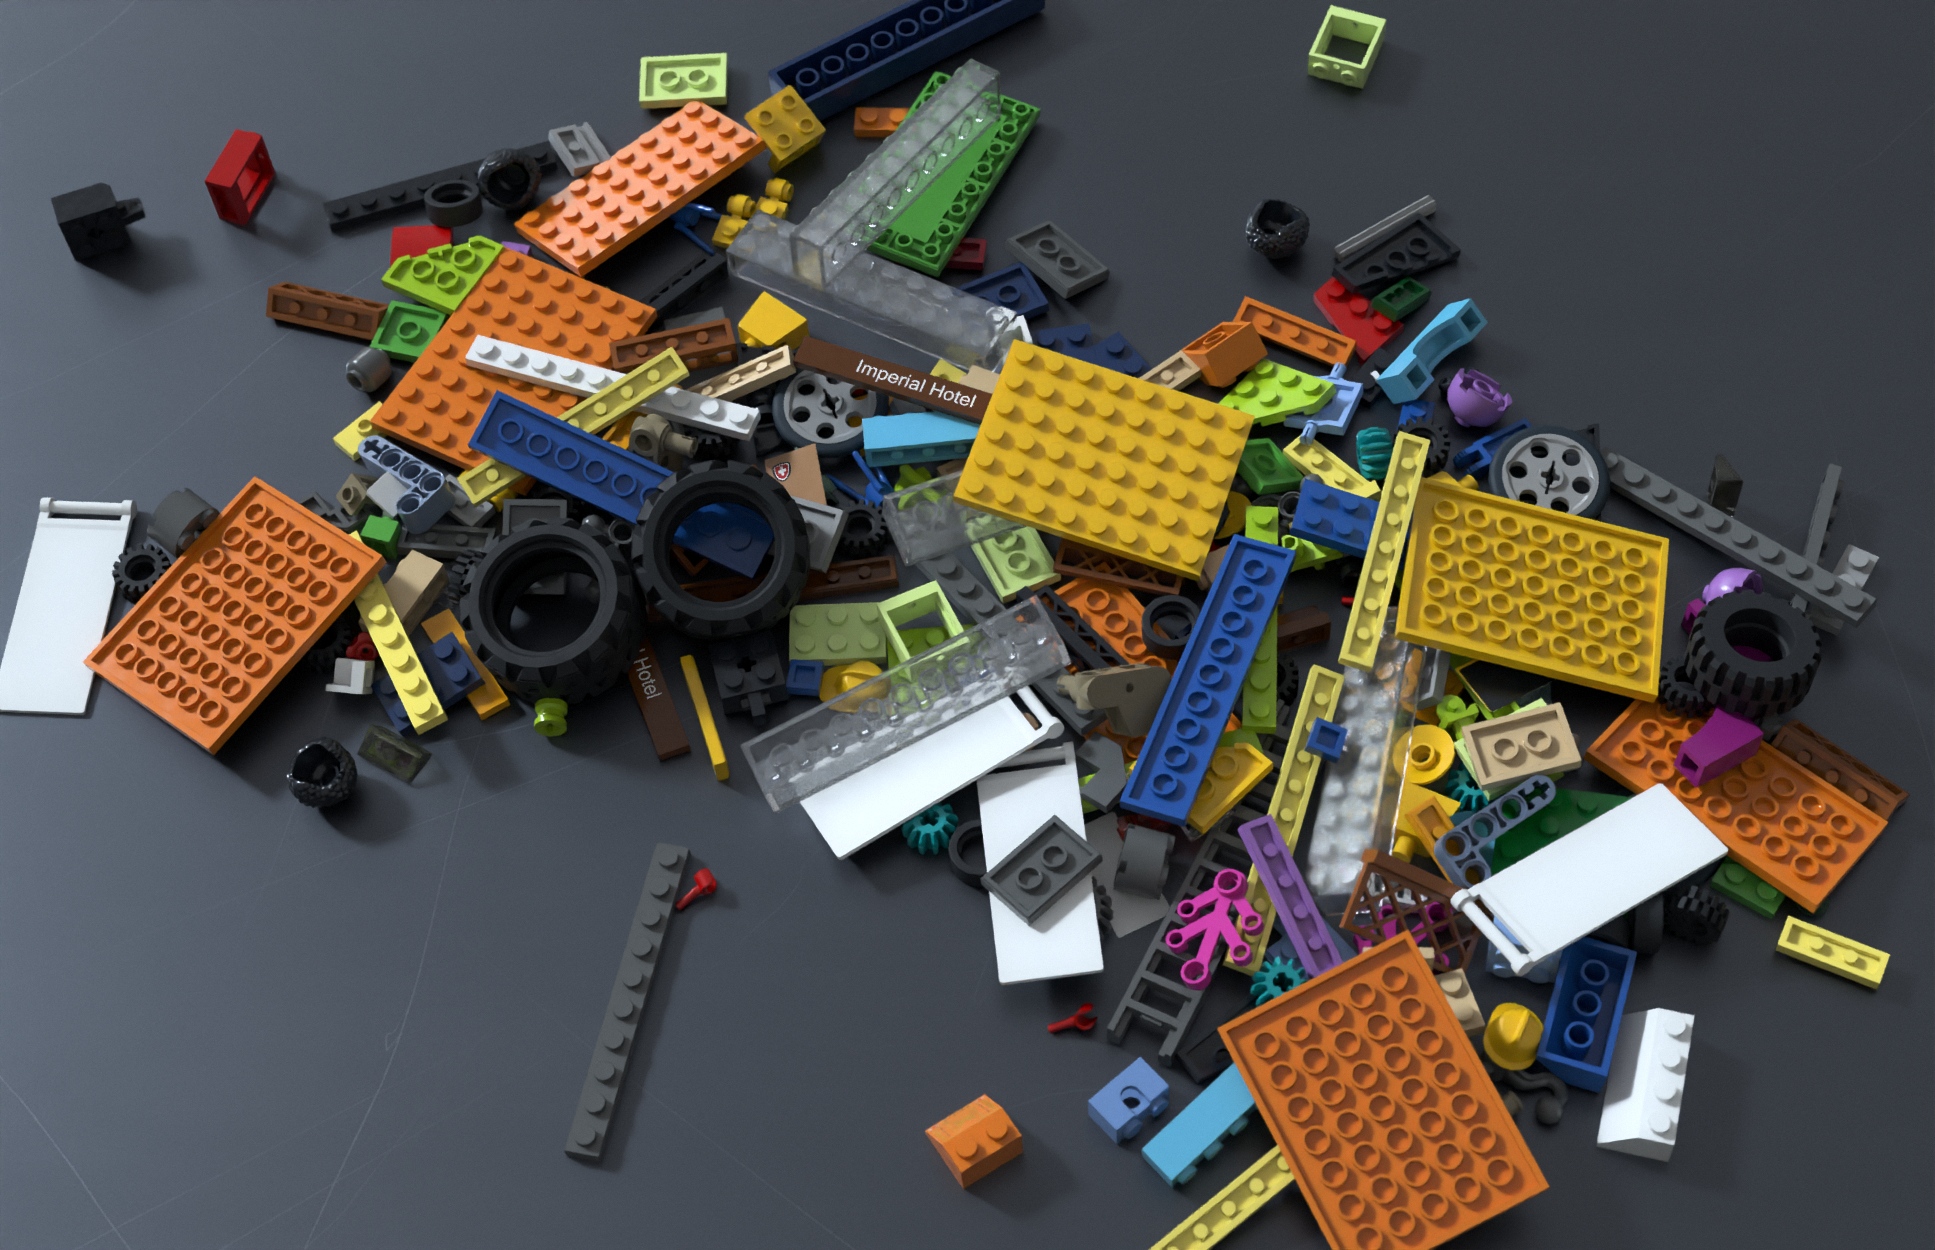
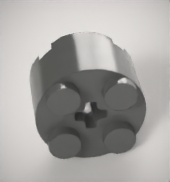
M184 488L185 492L183 493L176 490L163 499L153 513V516L157 518L154 526L149 524L147 528L148 537L177 559L220 514L215 507L189 488Z
M1128 824L1123 840L1125 844H1123L1118 860L1113 890L1152 900H1160L1163 885H1165L1169 865L1167 864L1169 855H1171L1175 836L1166 832Z

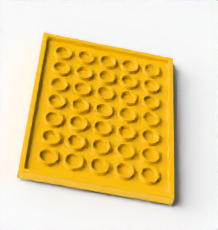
M1014 339L953 495V502L1199 582L1255 416Z
M1421 477L1410 518L1394 639L1654 703L1658 696L1669 539Z

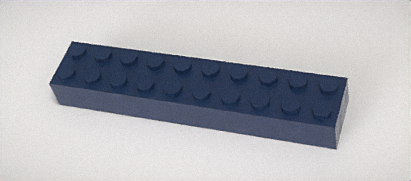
M911 0L768 71L771 95L773 96L788 85H791L820 122L1044 9L1045 0Z

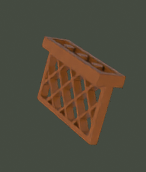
M1365 849L1360 860L1364 864L1339 927L1376 944H1381L1387 941L1382 925L1397 919L1402 933L1408 930L1403 916L1418 910L1424 927L1412 932L1411 935L1415 938L1427 933L1437 962L1434 961L1433 969L1441 973L1454 971V969L1446 966L1441 952L1456 946L1460 959L1455 970L1463 969L1465 974L1482 931L1473 923L1469 934L1462 937L1459 935L1454 920L1466 914L1463 911H1457L1450 901L1455 893L1464 888L1381 850ZM1371 873L1381 877L1386 890L1372 897L1367 887ZM1391 882L1398 885L1392 888ZM1406 888L1411 891L1415 905L1401 910L1395 893ZM1420 895H1422V896H1424V897H1426V898H1428V899L1422 901ZM1388 896L1394 914L1380 920L1373 902ZM1479 898L1473 901L1486 916L1493 917L1494 914ZM1437 902L1441 905L1445 918L1431 924L1425 906ZM1367 905L1373 923L1363 928L1352 924L1357 909ZM1450 909H1453L1457 912L1452 914ZM1447 923L1453 941L1439 947L1433 929ZM1376 929L1377 935L1370 931Z

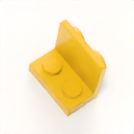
M788 85L745 115L746 121L756 134L764 139L765 145L772 153L768 166L774 173L819 144L826 131L791 85Z

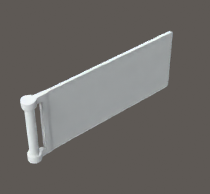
M47 497L41 499L37 528L0 668V712L85 715L95 673L86 667L83 661L104 639L116 589V583L112 575V570H115L113 565L115 561L120 562L118 556L125 552L132 521L137 513V505L134 500H124L123 503L55 501L54 498ZM54 513L122 515L120 521L51 518Z
M1009 666L1002 672L1000 677L982 689L799 796L798 800L839 860H843L1047 738L1055 739L1059 737L1064 731V725L1057 717H1053L1025 683L1023 674L1018 667ZM1004 688H1014L1041 722L1042 727L1040 729L1034 730L1005 693Z
M1073 741L1064 742L1063 746L1024 751L997 768L1065 759V765L990 775L985 774L977 779L987 872L1054 814L1086 841ZM1091 872L1030 926L1023 922L989 891L1001 985L1103 972L1104 967Z
M1659 783L1489 879L1476 884L1468 890H1459L1453 895L1450 903L1457 911H1463L1508 959L1511 963V969L1520 977L1527 974L1533 966L1544 961L1549 956L1727 855L1728 848L1663 784ZM1479 898L1527 949L1529 954H1521L1473 901Z

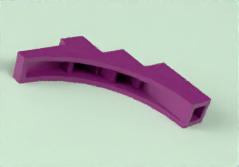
M1698 598L1688 603L1681 626L1689 635L1702 607L1706 606ZM1731 646L1736 652L1746 658L1760 662H1774L1771 657L1758 649L1748 646ZM1717 704L1713 716L1702 729L1681 744L1674 766L1698 788L1756 755L1764 735L1753 722L1761 717L1760 715L1749 718L1743 717V713L1735 711L1734 714L1724 711L1725 707Z

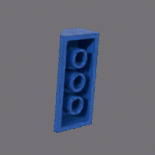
M1583 937L1563 949L1536 1059L1563 1082L1594 1092H1601L1613 1055L1637 955L1636 951Z

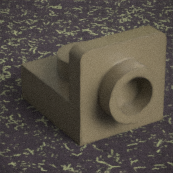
M355 473L350 474L336 495L337 500L350 516H357L365 504L369 506L377 505L366 493L379 479L378 477Z

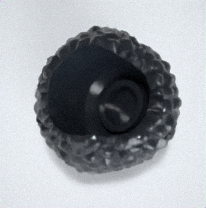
M504 148L493 151L484 159L482 166L479 168L477 180L479 182V189H481L482 195L488 200L489 204H493L500 209L517 211L527 206L537 194L542 173L532 155L525 153L523 150Z
M1264 199L1250 212L1244 233L1250 248L1259 254L1272 259L1286 258L1296 253L1305 244L1308 238L1310 223L1308 222L1309 218L1306 217V214L1300 208L1279 199Z
M324 736L320 739L312 740L301 747L295 753L294 758H292L287 773L288 787L294 797L307 807L322 808L335 805L346 800L354 791L353 788L356 786L355 782L358 776L355 760L350 752L344 749L336 740Z

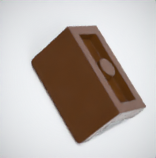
M1313 605L1277 616V655L1280 652H1288L1330 639L1331 620L1327 612L1320 613L1318 607Z

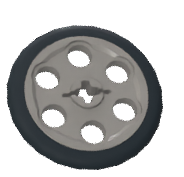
M795 367L796 373L782 379L776 389L772 404L775 426L782 438L793 448H802L815 443L817 455L820 458H838L850 455L854 451L864 448L863 423L856 428L849 427L846 422L850 417L872 418L874 416H887L889 412V396L846 382L833 385L827 382V376ZM805 384L815 387L814 392L807 396L801 395L798 390ZM857 389H864L868 392L867 397L859 401L854 400L851 394ZM824 393L827 394L829 402L835 405L837 419L834 417L832 410L828 406L826 407L827 402ZM800 411H806L810 414V418L802 423L794 421L793 417ZM829 427L835 432L830 438L823 439L817 435L821 428Z
M1543 425L1516 432L1496 450L1489 467L1488 480L1492 495L1520 501L1519 497L1522 494H1531L1536 498V506L1552 509L1551 504L1553 502L1561 501L1567 505L1568 514L1592 520L1596 519L1603 510L1610 494L1608 466L1599 450L1579 433L1564 427ZM1542 446L1547 450L1548 455L1545 458H1536L1532 455L1531 448ZM1572 453L1579 458L1580 462L1575 466H1569L1564 463L1562 456ZM1551 465H1553V482L1549 487L1548 493L1545 494L1547 487L1545 478L1549 475ZM1513 466H1520L1526 470L1527 475L1521 479L1515 478L1510 474L1509 469ZM1576 481H1583L1588 484L1590 491L1585 494L1577 493L1573 489L1572 484Z

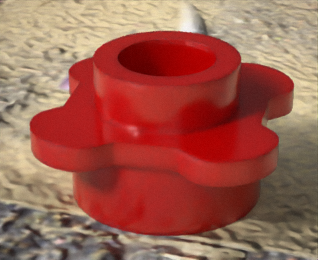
M368 632L359 633L351 645L346 648V655L350 659L374 661L380 655ZM364 648H368V652L366 653L362 652V650Z

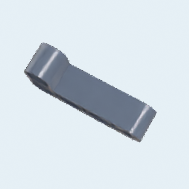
M377 435L367 437L359 444L358 453L374 477L380 478L388 471L408 489L396 502V510L410 533L421 534L427 531L454 505L455 495L444 475L438 470Z
M1544 775L1531 777L1448 831L1436 841L1434 854L1453 884L1466 890L1475 886L1466 880V869H1473L1478 873L1479 883L1491 877V870L1478 850L1554 799L1556 794L1555 785L1549 777ZM1539 788L1542 794L1526 803L1523 797ZM1503 803L1510 804L1514 808V819H1509L1503 815ZM1475 821L1482 822L1487 827L1488 834L1486 837H1480L1475 833ZM1447 840H1453L1459 845L1460 853L1458 856H1453L1447 852L1445 845Z

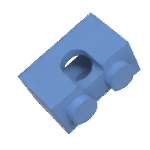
M1139 1057L1088 1100V1115L1118 1144L1125 1137L1127 1139L1134 1137L1142 1128L1143 1124L1141 1121L1150 1114L1156 1117L1165 1110L1169 1104V1085ZM1134 1100L1140 1105L1130 1109L1124 1102Z

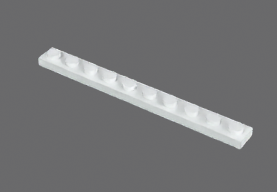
M477 335L465 357L467 366L586 398L593 396L627 375ZM670 387L634 410L649 415L658 414L667 420L745 441H750L761 418L760 410L676 387Z

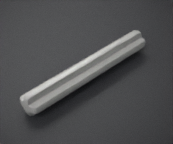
M1429 195L1423 197L1334 248L1335 257L1339 262H1343L1414 215L1420 213L1424 217L1436 211V201Z

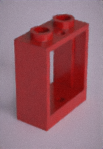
M235 129L206 177L205 184L219 219L246 225L276 173L262 135L253 131L247 132Z

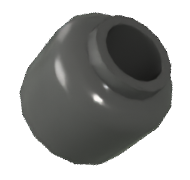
M364 347L347 362L346 378L349 384L356 390L373 392L390 378L392 373L390 358L381 349Z

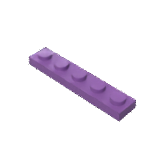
M1269 814L1242 824L1238 828V832L1309 979L1311 980L1344 963L1272 815Z

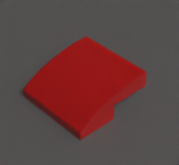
M438 225L393 227L390 267L399 257L410 255L411 258L425 255L428 254V249L450 243L453 247V227H441Z

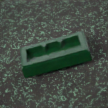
M1407 276L1374 297L1371 307L1396 322L1427 302L1432 291L1410 276Z

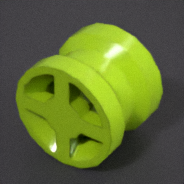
M558 698L538 700L535 704V712L538 717L534 721V730L544 736H558L565 733L567 722L564 716L568 713L567 703Z

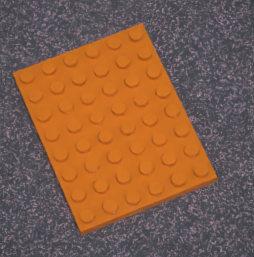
M505 247L370 420L372 429L471 471L490 459L470 449L468 443L497 390L556 418L588 399L467 366L465 357L477 335L615 371L609 343L644 336L657 318L656 309ZM526 476L508 487V489L526 496L537 480Z
M254 476L87 656L83 663L98 676L215 755L385 566L387 561L381 554Z
M1409 930L1217 1028L1332 1250H1432L1550 1189Z

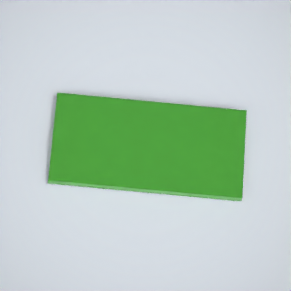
M935 71L831 227L830 236L939 277L1039 119L1041 109Z

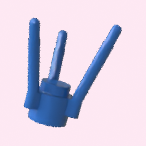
M689 202L669 216L672 221L676 222L674 229L683 232L710 255L715 254V251L688 229L687 226H694L698 222L700 215L720 220L723 214L716 213L714 208Z
M854 451L852 455L870 480V483L865 488L866 498L837 478L826 474L837 488L858 502L859 499H865V505H868L869 501L875 502V507L880 505L883 508V512L892 507L897 500V493H895V490L890 485L881 466L873 467L879 477L877 479L857 451Z

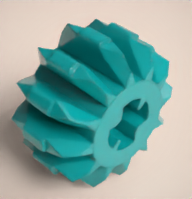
M1378 427L1360 430L1356 436L1359 472L1366 480H1382L1386 478L1393 452L1390 433L1387 428Z
M1463 762L1458 765L1457 770L1449 772L1448 782L1445 784V793L1449 795L1448 798L1461 803L1459 812L1471 811L1477 813V811H1481L1499 799L1497 797L1488 801Z
M940 801L903 823L902 834L905 838H908L907 842L911 849L919 847V852L922 855L927 849H932V852L937 855L939 852L938 847L941 846L948 849L950 838L959 825L958 817L956 814H953L950 804L942 806Z
M1280 957L1274 959L1273 965L1267 961L1263 962L1260 967L1261 972H1254L1252 977L1256 984L1252 985L1251 994L1259 996L1255 1003L1257 1007L1309 981L1302 979L1306 973L1305 968L1295 971L1293 969L1295 965L1294 959H1290L1287 965H1283ZM1280 983L1281 988L1287 989L1286 992H1281V988L1275 986V984Z

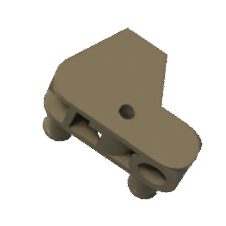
M650 414L646 418L642 416L637 417L631 428L629 452L672 472L681 470L683 455L692 458L698 448L697 438L674 433L669 422L658 414Z
M1135 663L1078 672L1075 676L1063 674L1059 677L1057 684L1064 685L1065 688L1057 687V690L1062 695H1070L1073 701L1076 702L1078 709H1103L1114 733L1137 737L1148 735L1172 679L1168 670L1163 667Z

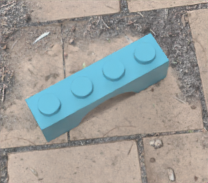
M1471 298L1448 304L1380 375L1377 382L1393 404L1417 399L1434 381L1431 375L1434 367L1449 353L1470 342L1488 323Z

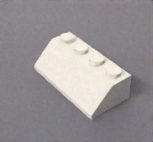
M1660 1008L1622 1015L1609 1068L1597 1147L1669 1162L1675 1144L1694 1015Z

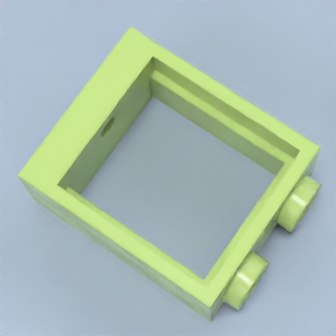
M1331 5L1310 50L1308 74L1363 89L1385 39L1386 19ZM1333 35L1370 45L1361 65L1324 55Z
M936 580L877 603L879 623L910 681L918 677L929 676L935 670L948 665H956L965 658L970 657L968 637ZM936 611L952 641L911 657L896 626Z

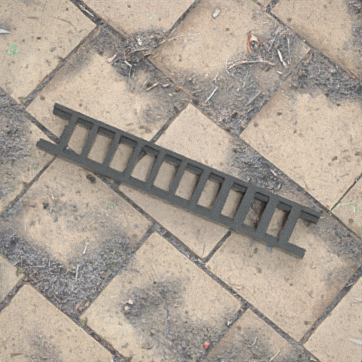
M1278 699L1276 703L1275 734L1260 733L1258 737L1264 756L1273 762V770L1271 772L1276 774L1280 773L1284 758L1273 754L1272 749L1276 742L1288 746L1292 729L1285 727L1290 716V707L1285 706V701ZM1333 721V724L1340 726V723ZM1321 758V761H1320V764H1319V767H1318V771H1317V774H1316L1315 781H1316V779H1317V777H1318V775H1319V773H1320V771H1321V769H1322V767H1323V765H1324L1326 759ZM1260 781L1211 827L1107 1027L1108 1040L1120 1045L1135 1016L1140 1021L1160 1030L1162 1028L1169 1031L1158 1054V1062L1169 1067L1172 1066L1176 1052L1180 1050L1200 1008H1202L1213 987V983L1223 965L1228 944L1221 933L1209 965L1211 972L1209 985L1203 990H1192L1156 975L1163 960L1182 967L1187 961L1196 959L1195 956L1186 952L1173 953L1170 951L1166 943V936L1172 930H1180L1189 925L1184 923L1177 913L1179 903L1187 899L1192 900L1204 893L1200 889L1207 876L1215 879L1219 872L1229 869L1214 862L1221 849L1253 862L1243 840L1229 835V832L1235 821L1245 824L1267 816L1243 805L1249 795L1271 803L1275 786ZM1216 903L1206 907L1205 909L1213 912ZM1232 904L1228 917L1234 926L1238 911ZM1187 909L1184 914L1187 915L1190 909ZM1205 933L1197 936L1196 939L1203 941ZM1198 975L1196 980L1200 979L1203 975ZM1149 988L1184 1003L1177 1018L1142 1004Z

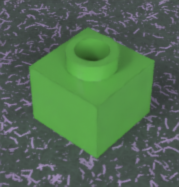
M370 515L360 534L363 543L383 557L396 559L398 555L396 546L401 533L399 522L386 516L381 518Z

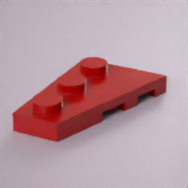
M1334 277L1330 278L1314 293L1313 301L1329 323L1335 326L1341 335L1357 341L1358 345L1354 353L1357 355V361L1361 366L1365 364L1377 348L1385 349L1403 332V323L1399 320L1394 322L1371 307L1372 302L1358 292L1352 294Z

